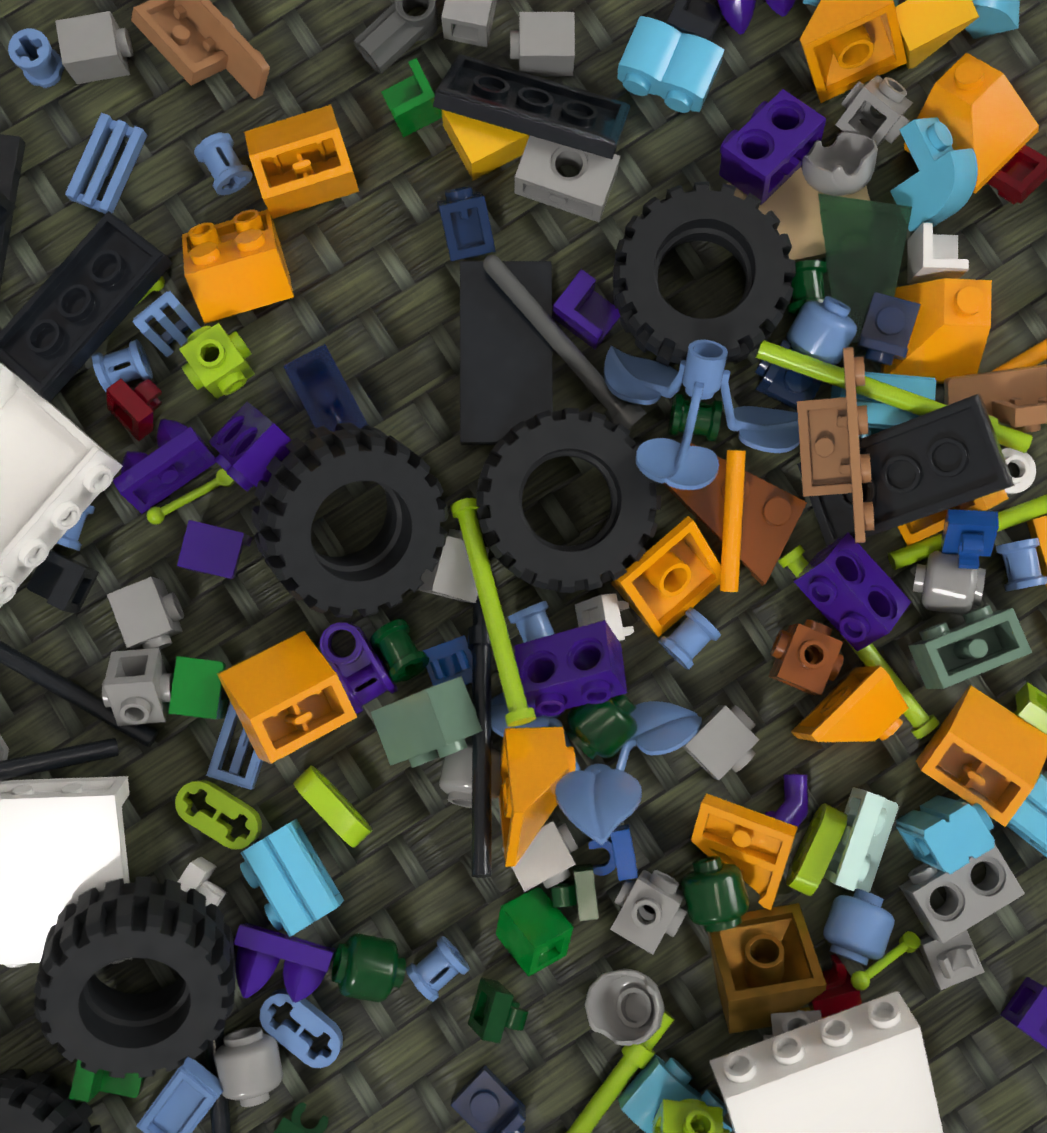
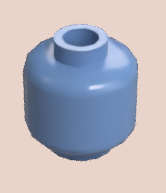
M826 296L822 303L817 301L804 303L786 336L787 341L791 343V350L837 365L843 358V348L850 346L857 333L856 324L848 316L851 308L829 296Z
M860 889L855 890L853 897L848 895L835 897L823 929L824 938L832 944L829 951L867 966L869 959H881L885 954L895 922L893 916L881 908L884 899Z

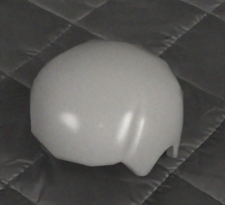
M849 131L839 133L835 142L828 147L822 146L821 141L817 140L809 153L802 159V172L807 183L813 189L832 196H845L858 192L867 185L874 173L878 152L876 141L864 134Z
M628 968L602 973L589 986L585 1001L586 1014L592 1030L603 1034L616 1045L621 1046L638 1045L648 1041L661 1027L665 1009L657 984L640 971Z

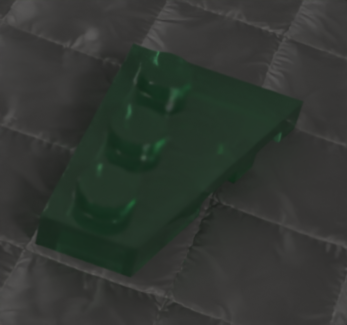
M818 194L831 297L851 308L848 316L857 326V333L851 343L857 344L873 293L877 292L892 297L895 296L912 207Z

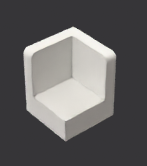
M922 223L908 238V284H917L943 278L959 279L969 270V260L958 259V235L933 234V223Z

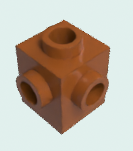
M806 619L804 625L800 623L789 625L787 631L781 629L775 638L770 655L776 657L768 677L810 695H822L827 681H834L842 667L844 655L839 654L843 642L831 637L833 630L830 627L813 620ZM805 650L809 653L808 661L805 659Z

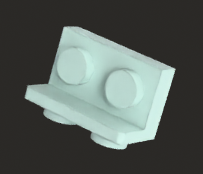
M855 787L852 788L844 811L848 816L846 828L825 872V879L852 891L860 889L870 892L898 811L897 803L874 793Z

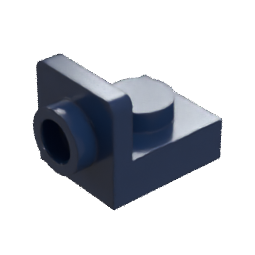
M471 186L444 192L446 199L437 201V207L441 216L450 260L455 261L495 252L484 195L481 192L473 193Z
M874 292L856 347L866 350L864 359L892 366L894 358L899 360L905 359L908 352L907 346L921 304Z
M782 340L779 346L789 349L791 343ZM760 360L755 370L756 374L762 376L755 390L797 410V401L813 400L822 383L820 380L764 360Z
M486 1065L451 1099V1107L477 1133H524L526 1127L523 1125L526 1120L525 1105Z

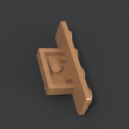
M149 0L133 7L131 21L190 85H194L227 69L253 99L263 95L270 70L268 63L263 55L247 42L236 30L233 23L227 17H224L210 0Z
M853 347L843 348L845 397L797 401L803 497L852 493L855 543H866L865 531L874 530L873 502H863L862 483L871 482L870 454H860L859 435L868 434L867 405L857 406L856 386H865L864 357H854Z
M1047 364L948 377L944 380V404L950 405L973 395L981 394L988 415L998 418L999 422L1010 425L1011 428L1024 433L1041 430V424L1047 423Z

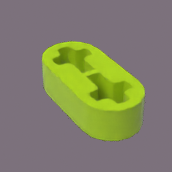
M310 765L293 782L302 797L351 847L355 848L372 832V828L363 816L314 766Z
M196 780L184 785L177 793L175 808L178 815L185 822L223 846L233 850L243 849L254 843L260 836L262 820L259 813L253 807L213 782ZM204 790L207 793L205 802L217 810L215 814L206 809L196 813L191 811L193 801L188 798L189 794H198ZM223 814L234 820L244 815L247 818L245 827L250 830L249 836L242 834L236 839L230 835L233 827L221 819Z
M825 803L818 808L789 868L786 878L787 886L807 896H811L817 890L846 828L848 819L846 813Z

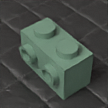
M989 604L962 615L965 623L950 629L947 623L943 622L920 631L919 634L922 640L910 644L908 647L926 689H944L1031 654V648L1014 609L992 611Z
M462 676L427 688L371 712L390 766L409 759L410 765L413 768L439 757L448 756L467 748L464 738L482 731L476 715V709L471 702Z

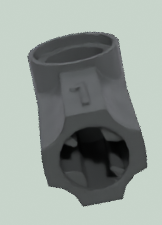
M394 0V3L353 40L355 47L375 71L377 70L382 74L417 41L427 40L438 30L439 16L436 1ZM421 6L427 9L421 16L413 17L407 14L414 7Z

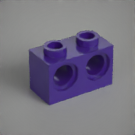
M782 89L769 103L767 101L762 102L753 112L750 121L739 131L735 129L726 136L720 147L721 163L719 176L744 194L748 195L751 193L760 199V205H762L802 166L803 157L809 153L817 140L822 141L826 118Z
M247 401L209 440V443L220 453L214 461L248 492L253 486L257 488L260 480L269 481L272 474L267 470V465L274 456L282 461L290 453L285 445L292 440Z
M848 532L818 552L793 581L856 651L863 649L890 633L911 603L907 596L858 543H855V539Z
M605 620L514 645L515 660L528 708H534L536 717L555 716L561 714L566 709L588 703H604L611 697L627 693L621 643Z

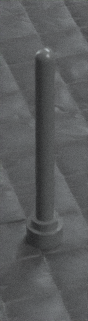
M489 255L485 258L483 262L485 271L607 409L604 414L611 423L615 425L620 423L629 429L646 414L639 404L624 401L611 393L602 375L499 257Z

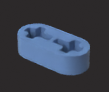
M286 988L274 991L264 1001L260 1009V1022L270 1036H273L281 1045L312 1068H323L336 1060L343 1046V1035L339 1026L306 998L297 1003L292 1002ZM285 1002L290 1003L293 1007L290 1016L300 1026L298 1027L289 1019H284L281 1023L276 1022L273 1017L277 1011L272 1004L274 1003L281 1007ZM306 1029L315 1037L321 1036L323 1032L328 1034L330 1040L327 1045L331 1051L328 1052L326 1049H321L318 1054L311 1050L313 1039L303 1030Z

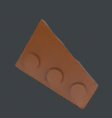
M717 456L719 460L717 476L709 485L696 490H682L671 487L667 483L662 484L698 521H702L722 542L726 460ZM745 471L740 561L763 586L766 585L807 502Z

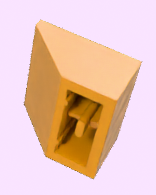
M331 105L244 132L249 158L263 201L273 219L359 192Z
M268 209L263 211L245 210L235 215L232 220L215 225L210 222L201 223L192 227L188 233L182 234L184 276L204 324L294 297L289 271L273 218Z
M301 631L217 673L258 758L271 764L357 718L336 672L305 631Z
M969 685L919 755L916 763L922 772L971 805L978 803L987 812L989 817L1006 827L1037 782L1047 758V735L972 685Z

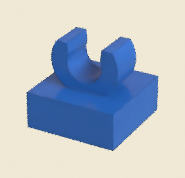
M948 509L941 537L942 553L958 554V568L979 569V556L991 557L999 528L998 512Z
M465 635L423 650L429 657V663L426 668L433 686L462 676L465 685L472 683V653L468 649Z
M629 824L617 826L610 835L611 840L608 838L603 845H600L593 839L588 842L589 849L604 848L610 854L608 862L593 866V873L595 875H608L616 867L619 881L638 878V868Z

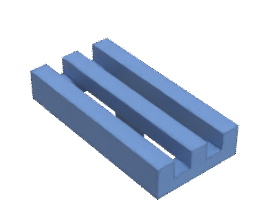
M101 113L65 195L71 201L106 214L110 211L113 214L147 138L145 131L137 126L132 128L127 122L122 120H112L109 115ZM125 136L129 140L102 201H99L97 197L106 177L111 172L114 159Z
M171 291L165 292L133 318L134 320L132 321L142 334L166 357L174 352L169 346L171 342L176 340L182 346L187 342V338L183 333L188 328L193 332L201 328ZM169 305L181 318L175 324L162 312ZM155 318L166 329V332L160 336L148 324L151 319Z
M230 702L206 776L252 790L255 788L263 760L258 758L254 750L245 777L239 775L250 743L244 728L229 772L221 770L238 721V716Z

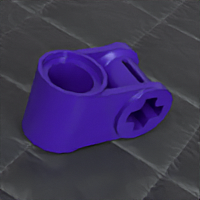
M338 622L324 630L320 638L322 655L336 672L356 714L363 711V705L387 691L391 694L398 691L395 682L389 676L387 667L379 655L375 653L364 632L358 626L352 623ZM340 630L351 632L356 640V647L353 653L347 657L337 655L332 648V638ZM372 678H376L375 683L369 685L363 690H358V687L360 685L366 683Z

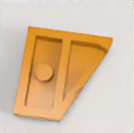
M706 793L701 802L691 842L708 857L720 856L722 864L729 863L738 866L744 881L760 895L758 903L764 908L771 910L798 827Z

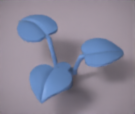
M696 340L690 343L686 360L680 362L679 372L657 361L628 355L613 346L609 348L605 359L604 379L612 394L624 401L651 405L656 403L661 396L672 398L680 390L681 384L686 387L685 392L692 397L681 443L666 438L650 439L638 447L635 458L637 467L645 476L658 483H667L669 486L677 489H700L709 485L717 476L719 460L715 452L704 447L690 446L701 400L712 398L714 393L720 389L728 428L732 431H739V440L746 446L769 453H785L793 450L800 444L798 412L754 406H742L733 409L729 388L731 372L724 369L728 352L723 345L715 341Z
M504 692L491 699V729L504 737L505 728L563 727L562 723L556 718L562 715L564 711L555 716L536 717L534 721L524 725L508 727L505 715L509 711ZM649 701L635 705L637 708L631 715L636 720L637 732L621 748L615 769H611L605 764H592L582 771L575 756V771L567 773L558 781L555 795L557 803L564 814L582 832L600 845H603L616 827L635 811L641 801V785L633 776L624 772L631 749L637 745L647 755H663L681 748L697 734L702 726V718L695 712L675 704L659 701ZM564 729V736H565L566 746H571L570 741H569V739H568V737H567V734H566V732H565V729Z

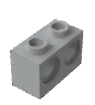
M996 845L993 849L976 859L969 857V863L952 874L923 863L908 873L910 879L899 886L927 934L942 944L1025 894ZM983 861L986 867V876L981 883L974 885L971 881V870L977 863ZM943 886L946 890V901L940 908L932 909L930 905L931 893L936 888Z

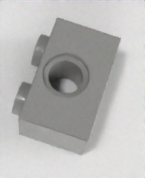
M529 136L515 174V194L600 223L617 175L620 156L614 154L613 159ZM569 164L575 166L580 173L574 177H564L558 173L557 169L562 165Z

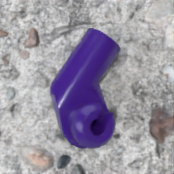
M783 774L784 803L776 812L769 811L765 812L764 815L799 827L808 814L807 774Z

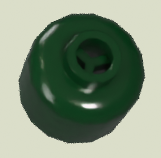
M624 694L611 697L604 703H588L574 707L567 714V722L570 728L566 731V734L591 759H594L597 755L603 758H611L637 732L636 720L631 715L637 707Z
M711 856L694 861L692 863L694 871L688 873L681 880V888L691 921L694 924L704 926L706 932L723 931L740 925L742 923L741 916L750 907L740 868L734 864H722L720 856Z
M357 933L351 935L345 944H338L333 959L331 979L332 982L338 983L340 993L346 997L383 1002L390 995L393 987H401L405 976L406 961L403 958H399L398 948L393 940Z

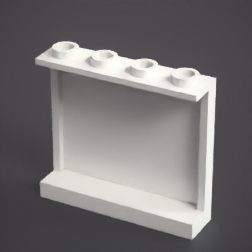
M1 362L0 608L15 595L17 588L34 568L44 562L53 546L68 529L77 524L81 514L99 493L109 487L113 477L123 467L61 411L39 396Z
M128 776L0 781V964L16 968L29 963H40L48 931L51 926L56 924L59 913L71 903L77 905L79 895L91 888L96 887L99 892L105 890L106 882L123 878L124 884L130 883L122 805L130 795ZM133 958L119 960L110 964H117L125 960H132Z
M898 991L709 1061L720 1087L734 1133H943L921 1029Z

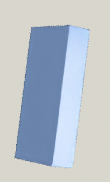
M188 1056L136 1127L144 1133H192L223 1092L219 1079Z

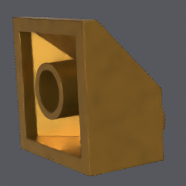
M799 903L773 907L771 910L761 909L746 912L741 916L742 923L740 925L723 931L708 932L718 993L729 1034L772 1027L771 1014L796 1012L826 990V982Z

